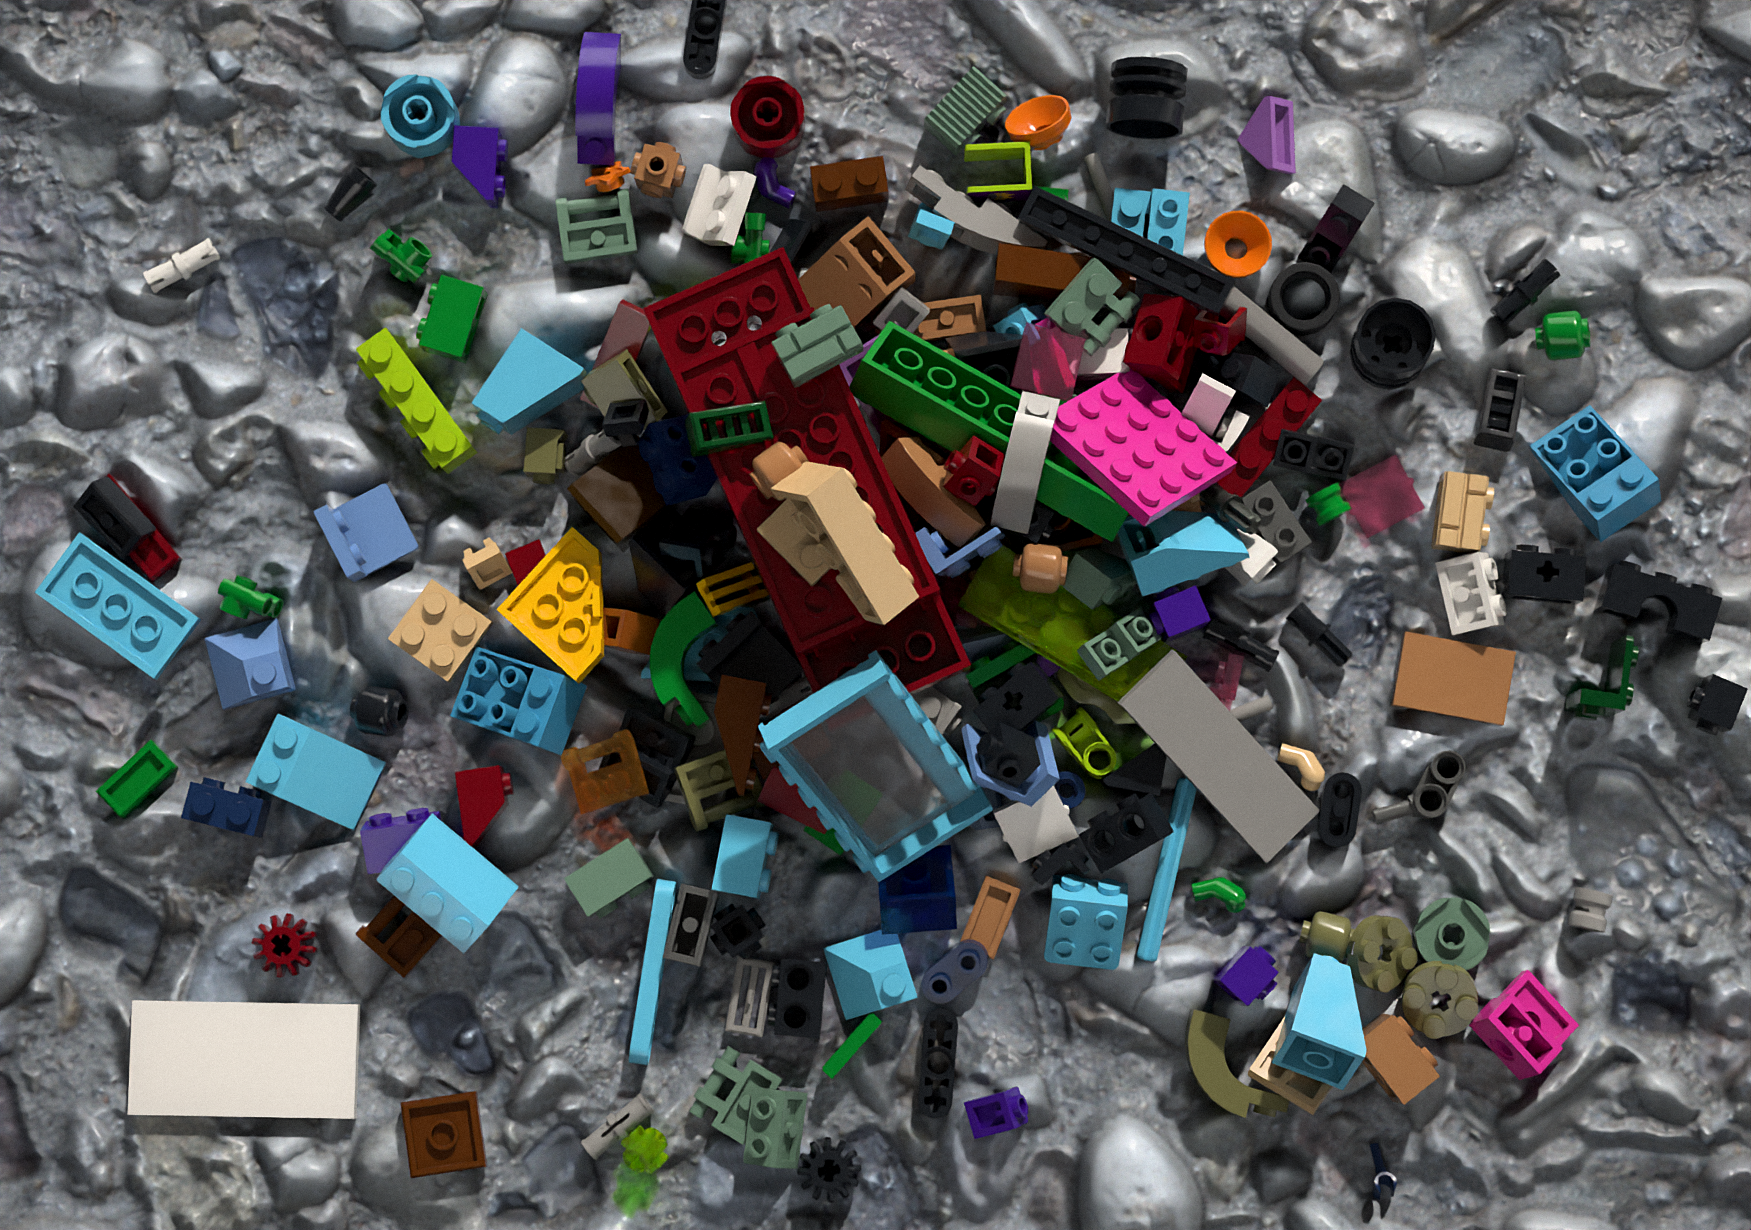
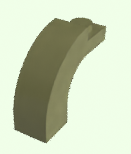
M1191 1009L1185 1033V1051L1191 1073L1201 1090L1223 1109L1245 1118L1249 1103L1255 1104L1253 1112L1275 1117L1277 1110L1287 1113L1289 1100L1275 1093L1246 1086L1237 1080L1229 1070L1224 1050L1231 1019Z

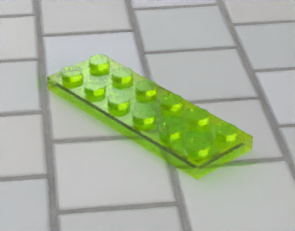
M1005 546L983 559L958 603V606L1116 701H1119L1171 650L1175 651L1184 661L1188 657L1159 640L1140 655L1098 681L1077 650L1086 642L1108 630L1123 617L1103 605L1092 610L1061 585H1059L1057 592L1053 594L1023 590L1020 586V577L1013 576L1014 556L1017 553Z

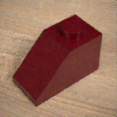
M500 765L455 772L464 841L472 847H477L509 805L508 795L514 794L511 773H505L504 767Z

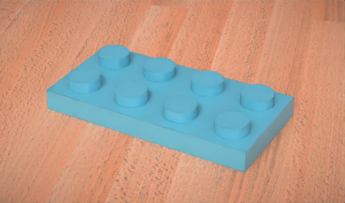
M80 532L35 591L37 595L156 680L201 621L192 612Z

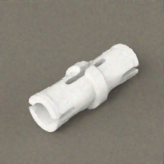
M207 238L205 241L181 254L179 251L171 254V259L149 271L143 272L148 284H151L152 291L157 293L162 288L181 278L187 280L192 277L191 273L215 260H219L220 256L216 248L212 246V241Z

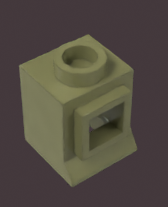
M527 427L523 472L527 477H533V483L552 485L555 484V479H559V473H564L566 446L563 443L568 438L565 430Z

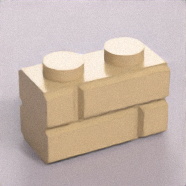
M1444 471L1440 475L1431 543L1432 549L1472 554L1479 552L1481 546H1487L1490 525L1484 524L1485 509L1491 510L1494 500V488L1488 487V476Z

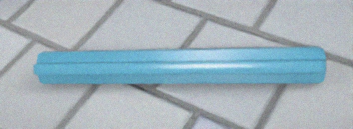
M1179 778L1177 780L1168 818L1174 833L1163 839L1139 942L1137 957L1146 961L1154 962L1158 958L1197 790L1187 778Z

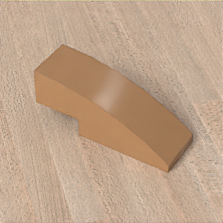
M919 436L897 438L881 457L893 485L905 500L932 527L959 549L968 545L986 525L972 504L964 499L955 497L949 490L943 487L947 471L943 469L944 465H936Z

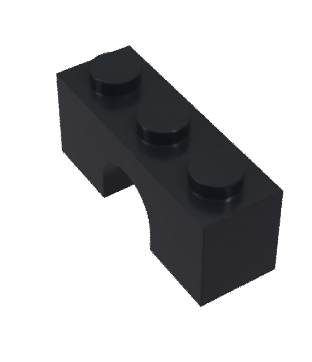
M1623 560L1619 564L1614 563L1606 568L1594 610L1631 621L1638 617L1644 600L1646 598H1654L1661 601L1669 613V621L1665 633L1699 644L1710 641L1723 599L1712 595L1713 589L1694 583L1687 587L1676 583L1677 578L1675 576L1662 572H1655V576L1640 572L1642 568L1640 565Z

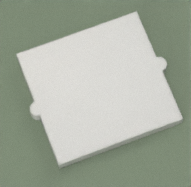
M1054 785L1032 807L1016 800L993 810L1003 831L1002 839L1004 842L1009 843L1018 863L1037 856L1046 849L1050 850L1078 837V833L1068 815L1070 813L1069 807L1063 805Z

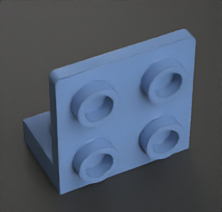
M385 483L335 509H331L326 504L313 511L346 577L353 582L366 577L419 548L390 488Z
M996 526L948 557V554L953 551L944 536L938 531L932 532L924 527L915 533L925 557L934 572L939 576L945 577L947 575L952 579L971 567L968 561L977 555L986 558L1002 548L1003 545L1000 540L1006 537L1004 531Z
M1034 721L1023 732L1034 737L1041 765L1018 788L982 773L976 745L987 732L969 724H966L961 729L971 777L979 786L990 788L1005 795L1010 800H1017L1032 807L1060 779L1046 725Z

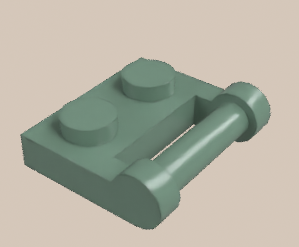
M628 188L617 190V194L571 201H567V198L555 199L565 264L638 254ZM620 208L621 216L570 223V215Z

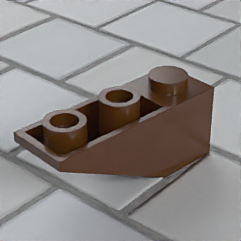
M721 675L714 714L738 796L744 797L746 789L753 790L757 768L750 766L753 752L761 753L759 744L763 742V737L760 730H758L760 716H768L772 694L765 693L766 683Z

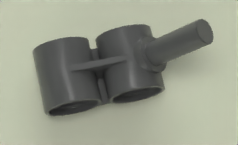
M1451 750L1433 755L1428 760L1426 770L1416 789L1407 796V800L1372 810L1375 823L1378 825L1411 814L1413 817L1423 819L1434 818L1443 814L1466 770L1465 761L1462 756ZM1441 758L1449 759L1454 765V773L1449 779L1442 777L1437 771V764ZM1424 791L1432 792L1437 798V806L1432 812L1424 810L1420 805V796Z

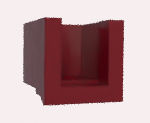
M1240 306L1236 314L1226 324L1220 323L1219 317L1202 310L1194 319L1193 347L1200 348V350L1206 353L1220 356L1228 355L1240 341H1245L1247 308Z

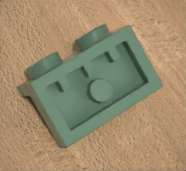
M760 1087L752 1089L743 1157L744 1163L770 1168L798 1169L808 1093Z

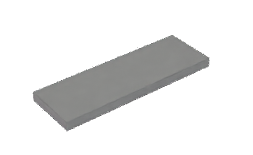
M1171 650L1117 702L1262 861L1268 863L1320 812L1175 651Z

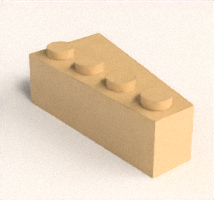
M805 461L798 470L773 486L771 491L778 500L785 497L796 512L790 517L799 529L804 528L818 541L817 547L814 550L821 560L832 569L839 570L840 574L836 576V580L863 618L867 621L885 625L919 597L912 585L914 578L908 569L901 565L893 553L895 552L894 544L888 536L879 530L874 521L876 520V514L870 505L860 498L855 489L857 483L852 474L845 468Z

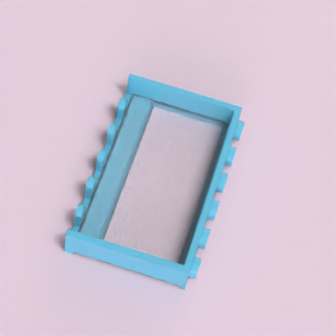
M875 650L868 655V660L860 663L854 669L849 670L771 720L767 725L761 723L758 725V728L764 740L759 745L766 758L771 763L778 761L782 776L790 786L795 783L799 786L797 789L798 793L807 807L811 808L815 805L818 809L816 813L821 823L827 830L831 828L836 830L834 834L837 841L846 852L850 849L854 852L852 856L863 873L870 871L877 881L880 882L985 816L993 808L983 787L973 781L970 770Z

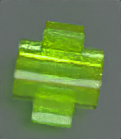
M639 1125L633 1132L629 1133L628 1137L621 1141V1145L626 1148L623 1152V1161L629 1169L636 1173H643L646 1170L651 1175L669 1159V1156L663 1152L667 1148V1140L655 1128L649 1127L644 1130Z

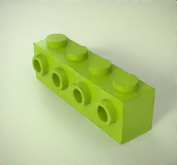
M386 327L356 348L362 357L356 363L369 380L376 377L383 388L378 393L388 407L392 410L397 406L405 416L399 422L412 439L419 436L426 445V448L421 450V452L433 469L440 465L449 474L478 453Z

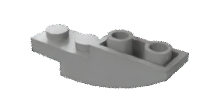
M920 165L911 176L905 188L907 192L933 209L932 214L955 222L950 237L978 250L997 255L999 243L1043 249L1048 242L1042 237L1040 232L1019 223L1018 219L1012 216V212L1005 205L998 202L994 203L988 198L982 207L978 208L967 194L960 191L956 192L945 184L943 178L933 170H926Z

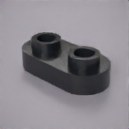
M1345 772L1336 773L1330 776L1323 785L1317 833L1320 840L1330 847H1343L1349 844L1356 834L1362 788L1358 779L1352 774ZM1337 785L1346 787L1347 796L1344 799H1340L1335 795ZM1332 822H1338L1342 826V832L1339 836H1334L1330 833L1329 826Z

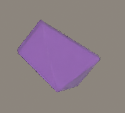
M1266 96L1259 104L1237 141L1266 169L1289 175L1296 173L1293 102L1273 96Z

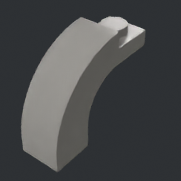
M1022 391L1001 472L991 526L1028 534L1060 399Z

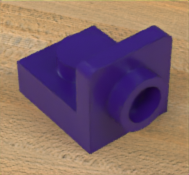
M1018 1086L964 1102L974 1139L1009 1131L1028 1123V1104L1025 1097L1020 1094Z

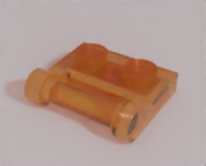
M627 729L615 732L612 738L580 749L577 747L565 749L561 755L562 764L569 771L581 815L649 794L633 735ZM615 752L620 753L622 762L587 773L585 762Z

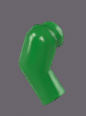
M1224 877L1191 884V891L1195 902L1216 897L1225 903L1227 911L1231 913H1239L1246 906V894L1243 889Z

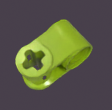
M1081 706L1076 709V715L1062 726H1054L1051 729L1063 748L1074 757L1090 777L1096 779L1105 778L1114 770L1117 761L1114 749ZM1080 726H1083L1081 729H1079L1077 732H1075L1072 736H1069V735H1070L1072 732H1074L1077 728H1079ZM1095 751L1105 752L1110 760L1109 766L1103 770L1094 769L1088 760L1090 754Z

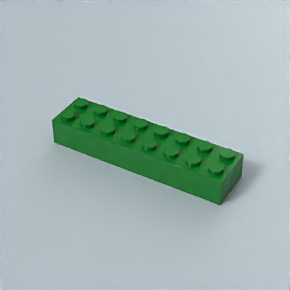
M891 321L887 323L862 359L849 386L853 396L861 402L876 408L895 421L906 425L925 436L928 440L936 442L952 452L954 450L960 452L974 435L1006 455L1015 415L1021 399L1019 393ZM1049 442L1036 500L1112 542L1129 513L1052 442Z

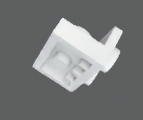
M704 164L683 224L682 232L710 246H734L756 176L746 171H723L711 164Z
M1476 552L1435 563L1452 635L1504 625L1503 616L1507 614L1506 604L1503 596L1497 593L1495 580L1498 579V570L1494 559L1489 558L1488 553Z

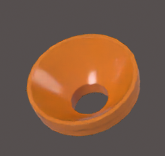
M1045 95L1030 99L1016 107L1008 115L1005 121L1006 131L1013 142L1030 141V148L1045 150L1049 146L1060 142L1063 138V134L1067 130L1072 118L1070 106L1065 98L1057 95Z
M1241 210L1230 211L1217 217L1210 224L1204 240V250L1210 265L1217 272L1231 278H1244L1258 272L1266 264L1272 249V238L1266 224L1258 216ZM1231 239L1243 241L1246 245V255L1240 259L1230 258L1226 254L1225 244Z

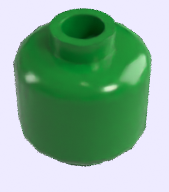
M1577 311L1546 314L1542 320V327L1535 328L1537 350L1545 349L1546 356L1551 361L1579 358L1584 354L1585 348L1591 347L1588 318L1582 319Z

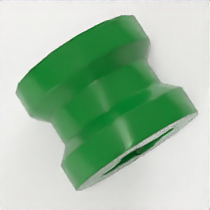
M1338 483L1322 489L1305 500L1308 507L1314 508L1317 514L1316 522L1318 526H1322L1352 509L1349 502L1343 501L1340 495L1341 487Z

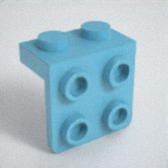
M1075 874L1053 875L1051 907L1044 950L1045 960L1049 963L1108 970L1116 969L1120 961L1128 908V883H1121L1110 878L1101 880L1087 879Z

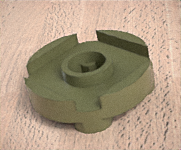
M1371 915L1362 920L1352 933L1350 941L1355 942L1353 954H1348L1347 963L1350 966L1352 978L1358 985L1374 991L1389 992L1399 985L1408 970L1416 965L1417 951L1412 948L1410 932L1401 919L1391 916ZM1380 946H1382V947H1383V954H1382L1381 959L1378 960V957H1379V955L1381 954V952H1380Z
M1442 961L1424 963L1415 968L1405 981V986L1402 990L1403 1012L1415 1029L1423 1032L1431 1039L1459 1033L1472 1022L1478 1013V993L1475 982L1464 968L1456 964L1454 966L1442 964ZM1438 991L1441 995L1448 993L1450 997L1446 1000L1447 1004L1440 1007L1439 1005L1434 1006L1431 1004L1433 1001L1432 994Z

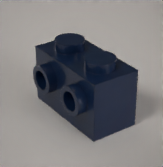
M689 414L648 424L638 440L640 455L644 461L648 462L653 474L655 489L659 494H662L666 506L706 496L717 480L707 455L693 457L691 454L685 426V419Z
M203 777L202 784L190 782L181 815L182 819L254 837H263L272 802L260 799L262 791L240 786L238 793L224 790L226 782Z

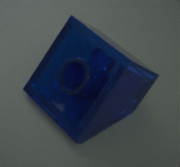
M939 845L932 848L884 880L878 882L882 935L957 929L951 845Z

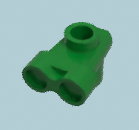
M745 212L746 234L737 235L731 250V264H745L769 253L770 240H763L766 214Z
M388 229L375 240L369 249L381 259H385L391 264L389 269L399 280L407 282L410 279L415 283L429 268L426 263L431 259L432 253L421 241L409 237L403 243L400 237Z
M236 575L235 580L224 578L218 588V594L224 596L219 609L243 619L248 618L250 611L263 617L268 615L276 618L283 608V600L269 593H262L256 590L257 582L240 575Z

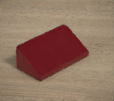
M773 766L757 801L825 835L827 829L818 818L816 813L818 809L815 805L808 808L798 793L797 789L799 786L796 783L790 786L782 776L779 768Z

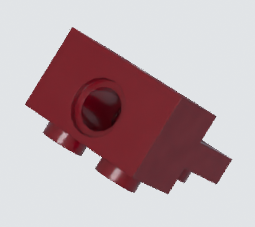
M1144 294L1141 306L1136 313V322L1130 341L1125 348L1123 362L1142 377L1154 378L1169 392L1183 394L1197 347H1193L1194 319L1200 312L1183 297Z

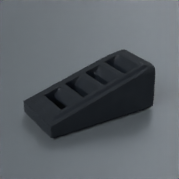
M1494 368L1489 369L1476 427L1474 445L1504 452L1511 450L1515 442L1526 375ZM1494 385L1515 388V391L1511 393L1494 389ZM1492 399L1512 403V406L1491 403ZM1489 414L1506 417L1509 420L1507 422L1489 418Z

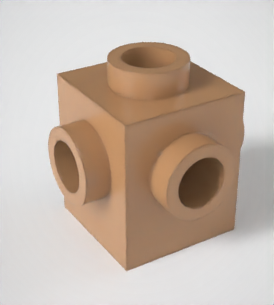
M655 142L654 146L645 143L642 154L636 152L634 156L631 174L635 175L634 179L637 188L641 189L643 194L654 198H662V196L673 198L676 187L681 188L683 184L686 166H683L681 154L676 152L674 146L663 142ZM653 163L664 166L660 171H653L651 169Z

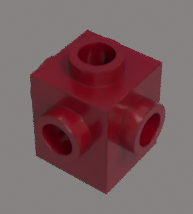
M973 435L960 452L954 450L947 458L943 467L947 471L943 487L949 490L955 497L964 499L973 506H976L985 495L990 497L997 489L1005 454Z

